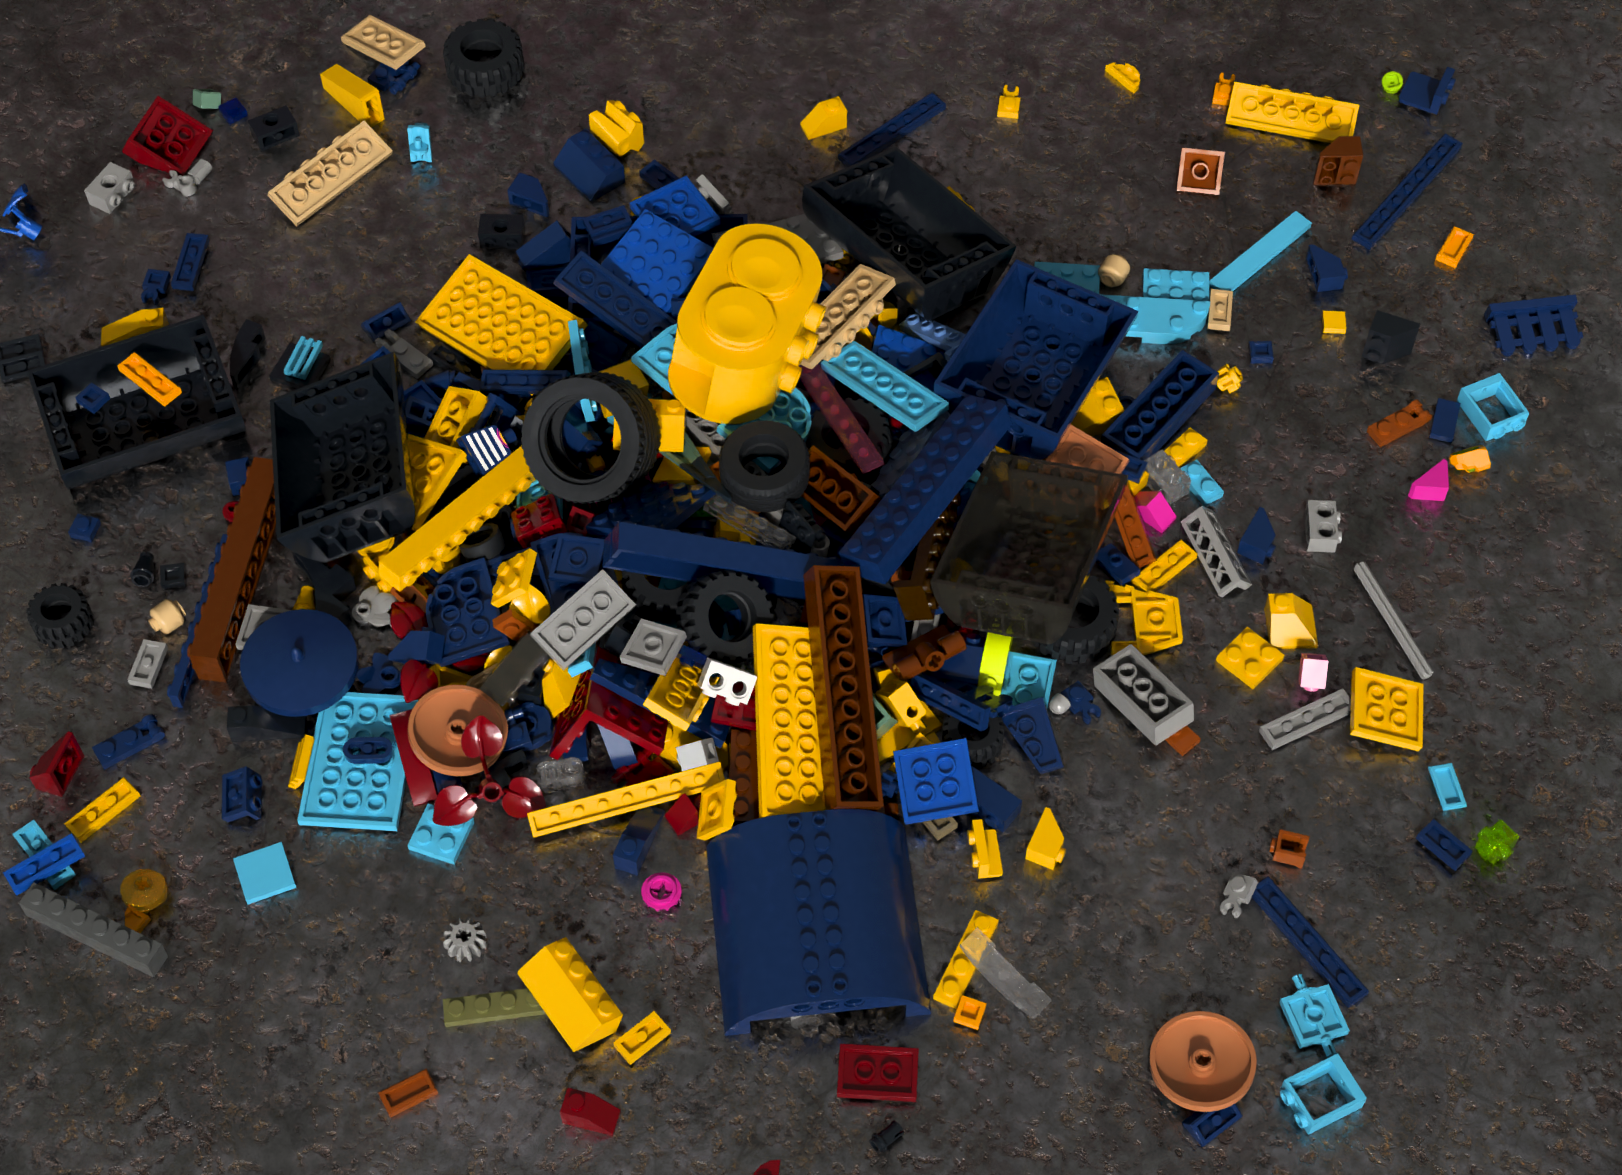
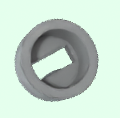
M1056 693L1051 698L1049 707L1054 714H1063L1071 707V704L1065 696Z

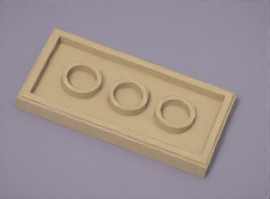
M372 15L366 17L341 37L344 44L395 70L426 47L423 40Z

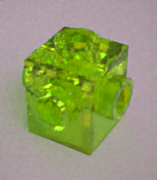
M1500 819L1491 828L1486 826L1478 833L1477 837L1479 839L1475 848L1482 858L1494 865L1500 859L1505 861L1514 852L1513 848L1519 836Z

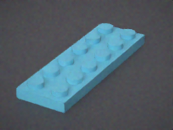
M856 341L843 347L838 357H832L829 361L823 360L821 362L822 370L914 432H917L949 410V402Z

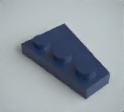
M1043 697L1015 705L1010 711L1003 710L998 713L1040 774L1064 767Z

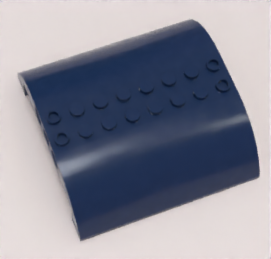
M831 809L781 814L738 824L732 827V829L717 835L709 842L706 850L725 1036L751 1033L750 1021L901 1005H904L905 1017L931 1014L905 826L901 822L883 813L861 809Z

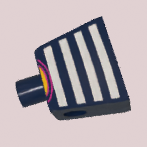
M492 425L465 434L456 441L460 449L467 454L466 459L479 479L511 454L508 444L516 441L517 437L511 428L500 432L496 425Z

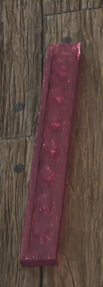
M817 364L812 370L799 365L802 368L799 379L861 472L865 474L884 465L883 458L820 365Z

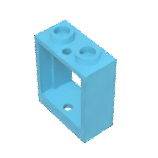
M1500 373L1461 388L1457 402L1461 403L1460 407L1485 441L1493 438L1499 439L1508 432L1522 429L1529 415V411ZM1495 395L1511 417L1491 424L1476 402Z
M1338 1053L1285 1079L1280 1088V1096L1287 1106L1290 1105L1295 1113L1296 1123L1300 1128H1304L1308 1135L1361 1109L1367 1099ZM1328 1073L1347 1104L1313 1120L1295 1092V1089Z

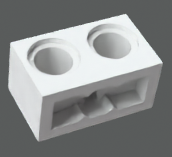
M707 657L697 685L703 689L702 693L716 698L718 694L726 697L725 701L730 704L739 706L741 702L747 705L757 676L751 672ZM714 673H719L721 676L719 683L710 685V676ZM742 681L744 685L742 691L733 693V684Z

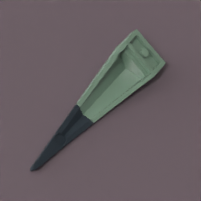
M660 396L655 397V398H652V399L663 400ZM686 431L684 452L659 451L667 459L732 504L731 495L711 471Z

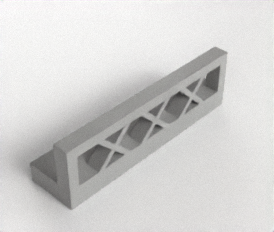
M1201 506L1180 521L1220 597H1224L1236 587L1246 590L1252 586L1246 571L1213 510ZM1197 518L1201 522L1198 532L1193 531L1189 525ZM1203 536L1210 539L1208 550L1201 548ZM1213 555H1217L1220 559L1218 569L1212 568L1210 565ZM1222 573L1228 574L1231 580L1223 588L1220 584Z

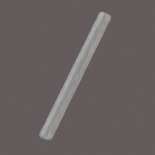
M1364 561L1357 563L1354 567L1355 573L1420 678L1423 680L1430 678L1433 674V669L1370 568Z

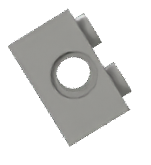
M109 162L84 191L89 205L110 214L120 205L126 195L133 190L135 182L131 171Z

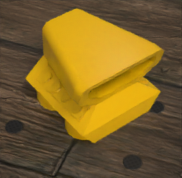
M607 100L605 114L598 110L589 114L590 133L608 151L619 157L631 149L639 152L644 144L643 124L634 112L629 113L620 101Z

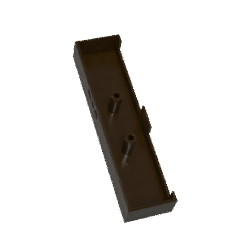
M960 491L922 537L919 544L911 551L910 557L915 558L911 580L895 581L894 590L907 621L933 620L936 609H939V592L943 590L942 578L943 574L947 572L946 559L950 556V540L954 538L953 525L957 522L958 518L957 506L961 505Z

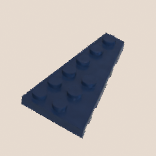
M599 658L590 676V680L650 711L643 703L659 676ZM710 697L697 721H692L686 731L703 740L713 738L715 746L721 748L730 726L711 722L716 698Z

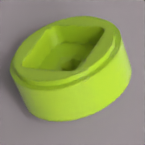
M1391 71L1383 76L1382 88L1385 92L1394 94L1401 90L1403 78L1398 72Z

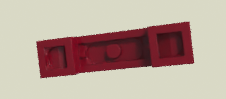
M410 709L389 716L413 805L416 807L434 802L437 794L430 768L417 758L408 740V722L412 711Z

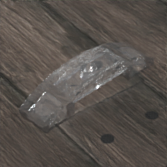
M978 927L959 945L977 970L1005 998L1033 1019L1052 1001L1034 982L1030 984L994 949L996 945Z

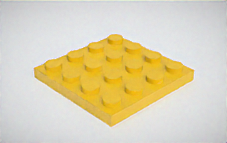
M408 434L415 504V520L411 530L417 531L436 505L467 454L461 449Z

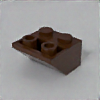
M1339 136L1320 152L1313 185L1356 184L1363 159L1360 136Z

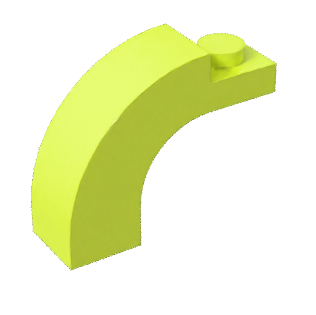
M992 618L983 651L977 686L989 685L994 688L993 695L999 696L1001 695L1016 622Z

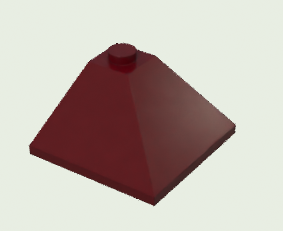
M157 96L128 138L122 152L140 164L167 173L170 170H174L178 176H184L213 130L160 96Z

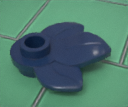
M382 653L373 654V666L358 669L357 678L361 683L365 684L362 688V693L380 694L385 689H394L401 683V672L394 667L393 661L389 660L388 656Z

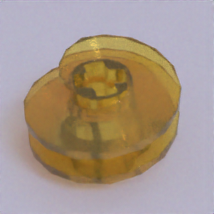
M139 869L131 872L123 879L120 893L126 907L133 911L145 912L153 910L166 901L168 888L165 878L161 873L150 869Z

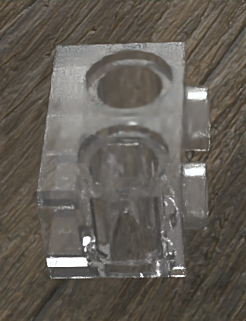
M1160 450L1143 460L1148 462L1145 470L1149 473L1147 485L1152 491H1161L1169 505L1189 493L1191 479L1187 472L1182 471L1176 465L1172 456Z

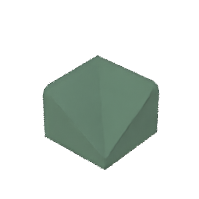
M194 89L193 105L202 109H219L221 107V93L213 89Z

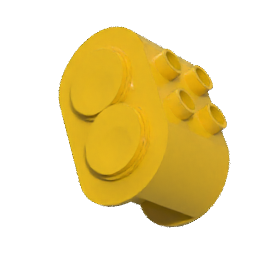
M767 224L740 225L728 230L720 237L680 308L672 360L668 369V383L673 395L690 412L711 422L741 424L766 414L773 407L781 390L790 394L793 393L802 372V368L799 365L803 358L806 360L811 358L819 339V334H816L826 311V306L816 303L822 283L821 263L815 251L806 241L786 229Z

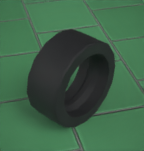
M485 523L478 531H473L469 534L465 541L458 546L466 562L485 558L487 561L505 548L506 541L497 524Z

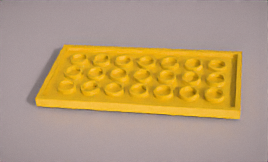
M470 254L415 321L419 327L488 369L553 370L571 347L568 321L577 320L579 328L585 329L588 326L583 319Z
M756 623L753 626L754 675L757 676L755 682L759 818L825 810L809 630L807 627Z

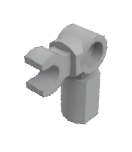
M200 159L188 172V175L178 176L176 171L170 170L171 179L163 178L162 180L166 187H174L176 190L181 191L182 195L191 196L197 191L196 185L200 184L212 171V166L208 161Z

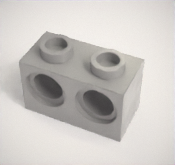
M1307 501L1304 518L1306 549L1308 552H1335L1337 544H1341L1342 530L1338 529L1341 514L1340 510H1336V501Z

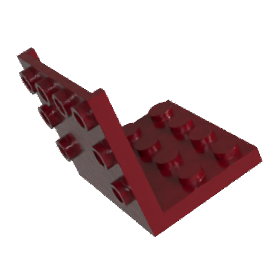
M597 647L593 668L581 673L570 706L557 715L549 756L558 760L564 752L568 753L574 739L582 736L586 724L590 720L660 755L664 750L668 721L590 680V676L599 658L634 669L638 668L621 663L620 657Z

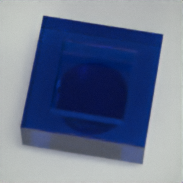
M237 98L218 106L219 112L229 125L248 116L246 109Z

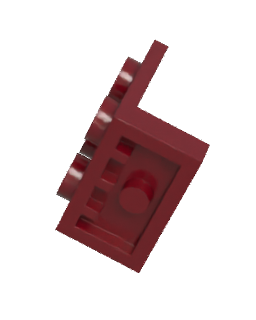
M552 494L541 496L536 501L526 506H520L511 513L516 537L523 549L531 547L530 542L551 535L569 532L560 516L556 498Z

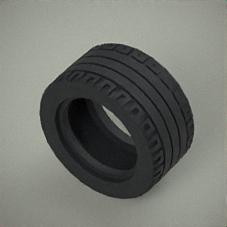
M607 372L571 375L548 384V387H544L542 392L536 395V398L532 400V404L527 408L528 411L525 413V420L522 423L523 427L521 429L523 456L530 468V472L534 475L533 477L539 481V484L545 490L550 491L552 495H556L558 498L565 499L568 502L573 501V503L590 504L600 502L633 490L634 487H637L640 482L645 480V476L649 475L650 469H653L654 463L657 461L656 456L660 451L659 439L661 434L660 426L658 425L659 420L656 416V411L652 407V403L648 400L649 398L643 394L641 389H638L637 385L631 384V381ZM582 399H590L606 407L615 417L620 429V453L614 465L603 475H593L581 470L570 460L564 449L562 427L569 410Z

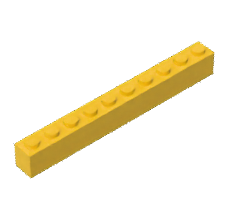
M522 445L379 561V576L399 592L405 587L411 586L417 577L423 572H428L434 563L440 558H445L456 545H461L469 534L473 531H478L486 520L495 517L503 506L509 505L514 500L515 496L520 492H525L536 479L526 464Z

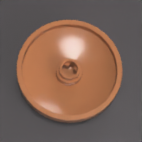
M466 685L442 686L425 694L413 707L408 722V740L417 758L427 767L438 773L449 776L477 774L484 771L480 756L469 758L465 755L461 747L462 733L467 724L479 715L485 716L500 729L503 736L502 747L493 756L485 755L489 768L498 760L505 748L508 735V724L505 714L490 695L477 688Z
M1206 1011L1184 1013L1166 1022L1153 1039L1149 1059L1151 1075L1159 1090L1175 1104L1200 1112L1222 1110L1242 1099L1253 1083L1257 1063L1256 1052L1247 1033L1231 1019Z

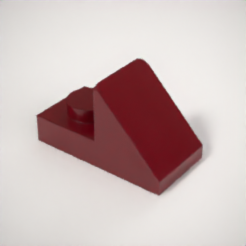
M686 793L682 794L665 814V819L677 836L698 825L701 793L690 799Z

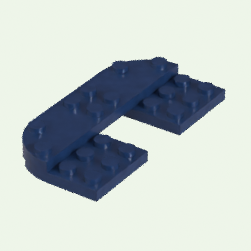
M572 532L562 533V534L583 536V534H579V533H572ZM559 534L530 542L531 547L488 561L485 558L462 564L449 570L437 581L438 585L432 594H429L427 599L426 618L428 627L436 629V633L445 636L440 667L510 645L508 636L493 627L492 620L501 615L500 607L497 608L490 604L493 595L492 588L496 584L498 576L497 569L502 562L508 561L518 553H522L529 548L537 552L530 584L542 593L545 592L551 615L584 586L550 581L549 572ZM602 564L601 570L603 569L619 586L615 570L603 568Z

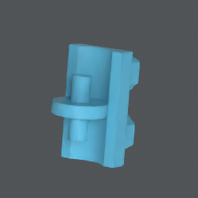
M427 123L408 125L411 162L421 160L432 162L430 126Z

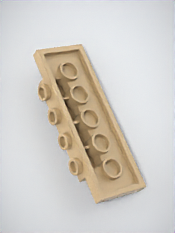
M362 121L344 136H337L328 148H321L312 160H305L296 172H289L281 183L268 192L267 196L297 227L391 156L393 150L365 121Z
M860 264L821 303V305L826 306V311L816 334H819L818 342L809 360L803 358L800 365L812 370L822 359L829 361L832 357H838L842 347L846 343H852L856 333L861 328H867L874 314L879 315L883 311L884 303L882 298L896 285L895 279Z

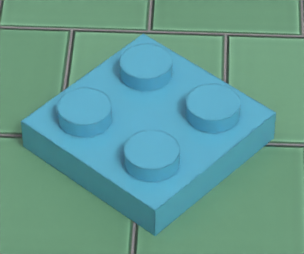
M428 803L407 845L408 849L455 865L475 823L474 818L454 826L438 825L432 820L434 805Z

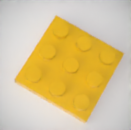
M1355 667L1352 670L1350 735L1419 751L1423 747V684Z

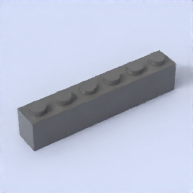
M34 882L19 902L26 916L153 978L168 958L161 943Z

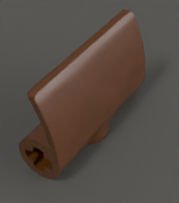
M940 625L909 641L907 645L884 654L882 659L899 680L907 681L926 670H939L945 660L965 651L967 647L962 635L957 630L950 633L945 625Z

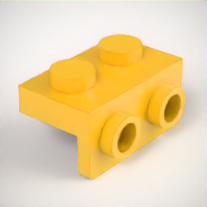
M982 819L972 820L971 830H967L969 845H973L974 852L971 853L972 867L977 869L978 879L1002 876L1003 869L996 830H984Z

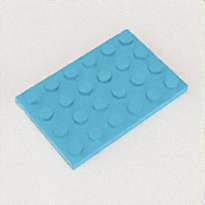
M347 692L333 706L318 712L314 743L297 819L299 825L398 831L406 776L389 715L413 709L419 700L406 703L403 695ZM354 737H385L391 741L394 753L392 758L385 763L353 764L346 760L343 746L347 740ZM355 751L353 755H358L360 751ZM379 751V752H378V754H383V753H385V751Z

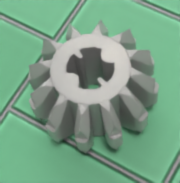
M459 918L458 925L450 923L449 928L451 931H444V938L446 939L443 942L444 948L448 950V955L451 958L456 956L459 962L464 957H467V960L471 962L472 955L480 957V949H486L487 945L486 941H484L487 938L486 932L482 930V925L479 922L474 924L471 918L466 923Z

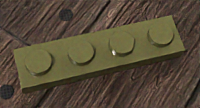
M528 988L443 999L445 1027L546 1014Z

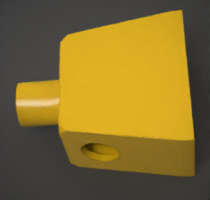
M892 679L875 693L878 699L899 721L897 724L907 728L910 727L915 735H918L927 728L921 719L927 712L908 682Z

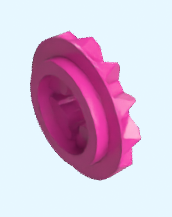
M655 873L649 876L642 885V900H644L648 907H652L656 911L662 909L668 911L670 907L677 906L678 900L682 896L681 884L675 876L669 873ZM664 884L665 891L668 894H664L660 900L658 893L655 891H660Z

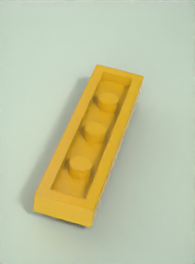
M975 910L933 995L934 1000L957 1010L960 999L965 994L998 926V919Z

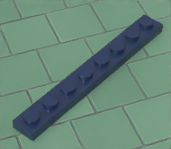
M223 534L221 541L216 544V556L214 562H211L209 565L207 582L205 581L202 585V597L196 603L195 618L189 624L187 641L182 644V656L180 662H177L175 665L173 682L168 685L167 696L170 698L173 707L183 708L195 673L190 657L187 656V649L189 644L193 643L195 637L194 628L196 623L200 622L201 606L207 600L208 585L210 582H213L215 564L220 561L221 546L223 542L226 543L227 534Z

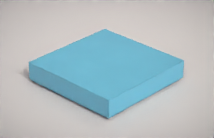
M282 842L233 858L247 904L296 888Z

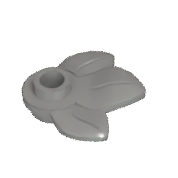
M371 586L360 594L359 603L352 609L353 619L360 624L371 623L378 627L390 624V614L388 611L391 609V604L397 601V598L391 593H379L377 586Z

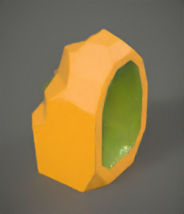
M1483 445L1463 449L1449 456V464H1452L1457 470H1465L1468 473L1473 471L1479 472L1491 467L1488 451Z

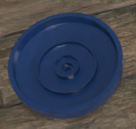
M311 609L291 610L266 620L249 636L243 647L240 659L241 676L252 699L272 713L289 717L308 716L333 706L349 691L355 681L359 667L357 646L349 629L336 617Z

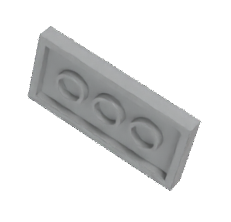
M602 569L532 631L530 636L564 671L628 614L636 604Z

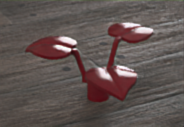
M394 602L391 604L390 623L394 633L399 638L403 639L410 631H421V627H428L426 614L416 605L408 602ZM488 653L453 663V665L461 671L477 670L484 666ZM413 659L403 665L400 681L406 703L419 700L428 692L438 688L437 675L428 668L432 664H421Z
M483 715L475 717L467 724L462 733L461 747L469 758L480 756L486 779L480 783L479 793L467 795L466 790L460 785L444 787L435 799L432 818L435 824L454 826L469 821L477 810L475 802L471 799L473 797L478 799L484 798L488 802H495L503 796V809L508 815L515 818L528 817L527 813L546 808L542 791L530 778L523 776L514 777L511 779L508 789H502L499 783L491 778L485 755L493 756L498 753L503 744V736L500 729Z

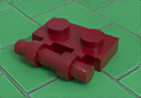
M644 748L636 752L638 763L617 768V772L611 779L615 784H619L624 779L627 784L623 787L672 775L675 774V771L659 756L650 762L647 758L653 752ZM640 765L643 770L634 776L631 772Z

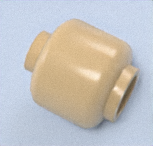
M1115 254L1108 255L1098 269L1101 282L1108 287L1120 286L1130 273V265L1126 258Z
M165 599L150 609L151 619L148 621L154 631L160 630L164 634H170L184 624L186 613L177 600Z

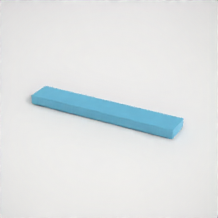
M1297 211L1293 212L1209 281V286L1217 290L1234 291L1309 230L1312 222Z

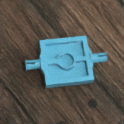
M1302 974L1293 976L1292 980L1297 988V992L1281 998L1279 1003L1299 1049L1311 1045H1322L1326 1057L1329 1058L1337 1054L1332 1040L1349 1033L1350 1030L1329 984L1317 988L1307 987Z

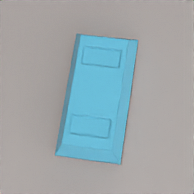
M1446 763L1429 766L1428 770L1442 810L1467 807L1453 764Z

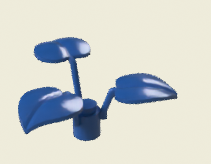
M24 183L14 192L2 215L5 217L6 214L9 215L12 211L18 216L20 220L16 228L19 230L15 231L0 227V231L17 235L20 238L24 234L34 241L43 226L25 216L18 209V201L27 196L26 193L28 192L27 185Z

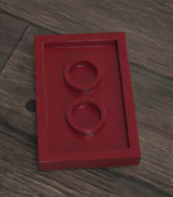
M840 1044L837 1097L916 1102L919 1048Z

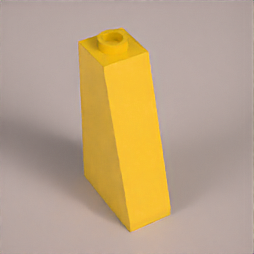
M338 64L320 74L323 88L360 123L365 121L372 128L385 120L377 88Z

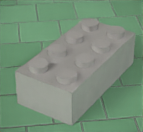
M1132 644L1093 668L1094 686L1155 746L1194 721V703Z

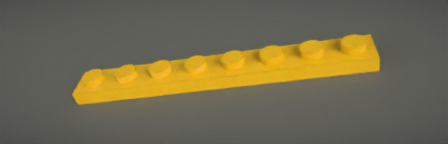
M716 762L527 813L534 838L675 800L684 793L687 796L701 793V791L724 781L725 777L721 762Z

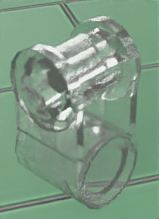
M576 757L545 761L537 765V772L541 777L539 788L544 793L577 788L582 786L586 780L582 761ZM571 771H578L576 774H569Z

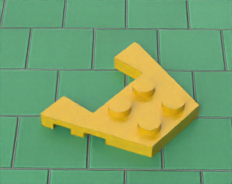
M1105 580V583L1110 587L1109 592L1113 591L1115 593L1117 603H1131L1135 641H1111L1112 656L1130 644L1142 655H1148L1182 644L1183 634L1177 597L1149 590L1147 593L1135 590L1133 586L1125 585L1123 587L1115 585L1114 581Z

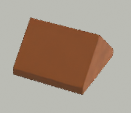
M1182 147L1176 191L1219 195L1225 152Z

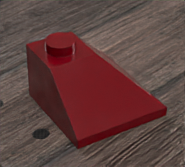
M68 731L40 757L38 763L32 767L29 778L35 789L63 797L85 756L73 732Z

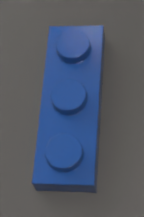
M71 833L6 870L3 874L17 896L28 890L33 882L36 884L42 882L82 859L85 855Z

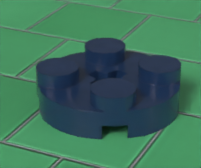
M526 702L512 709L520 707L523 709L525 716L516 719L517 724L524 721L526 723L530 722L531 725L534 724V727L529 730L533 746L523 749V752L537 749L552 739L553 720L545 707Z

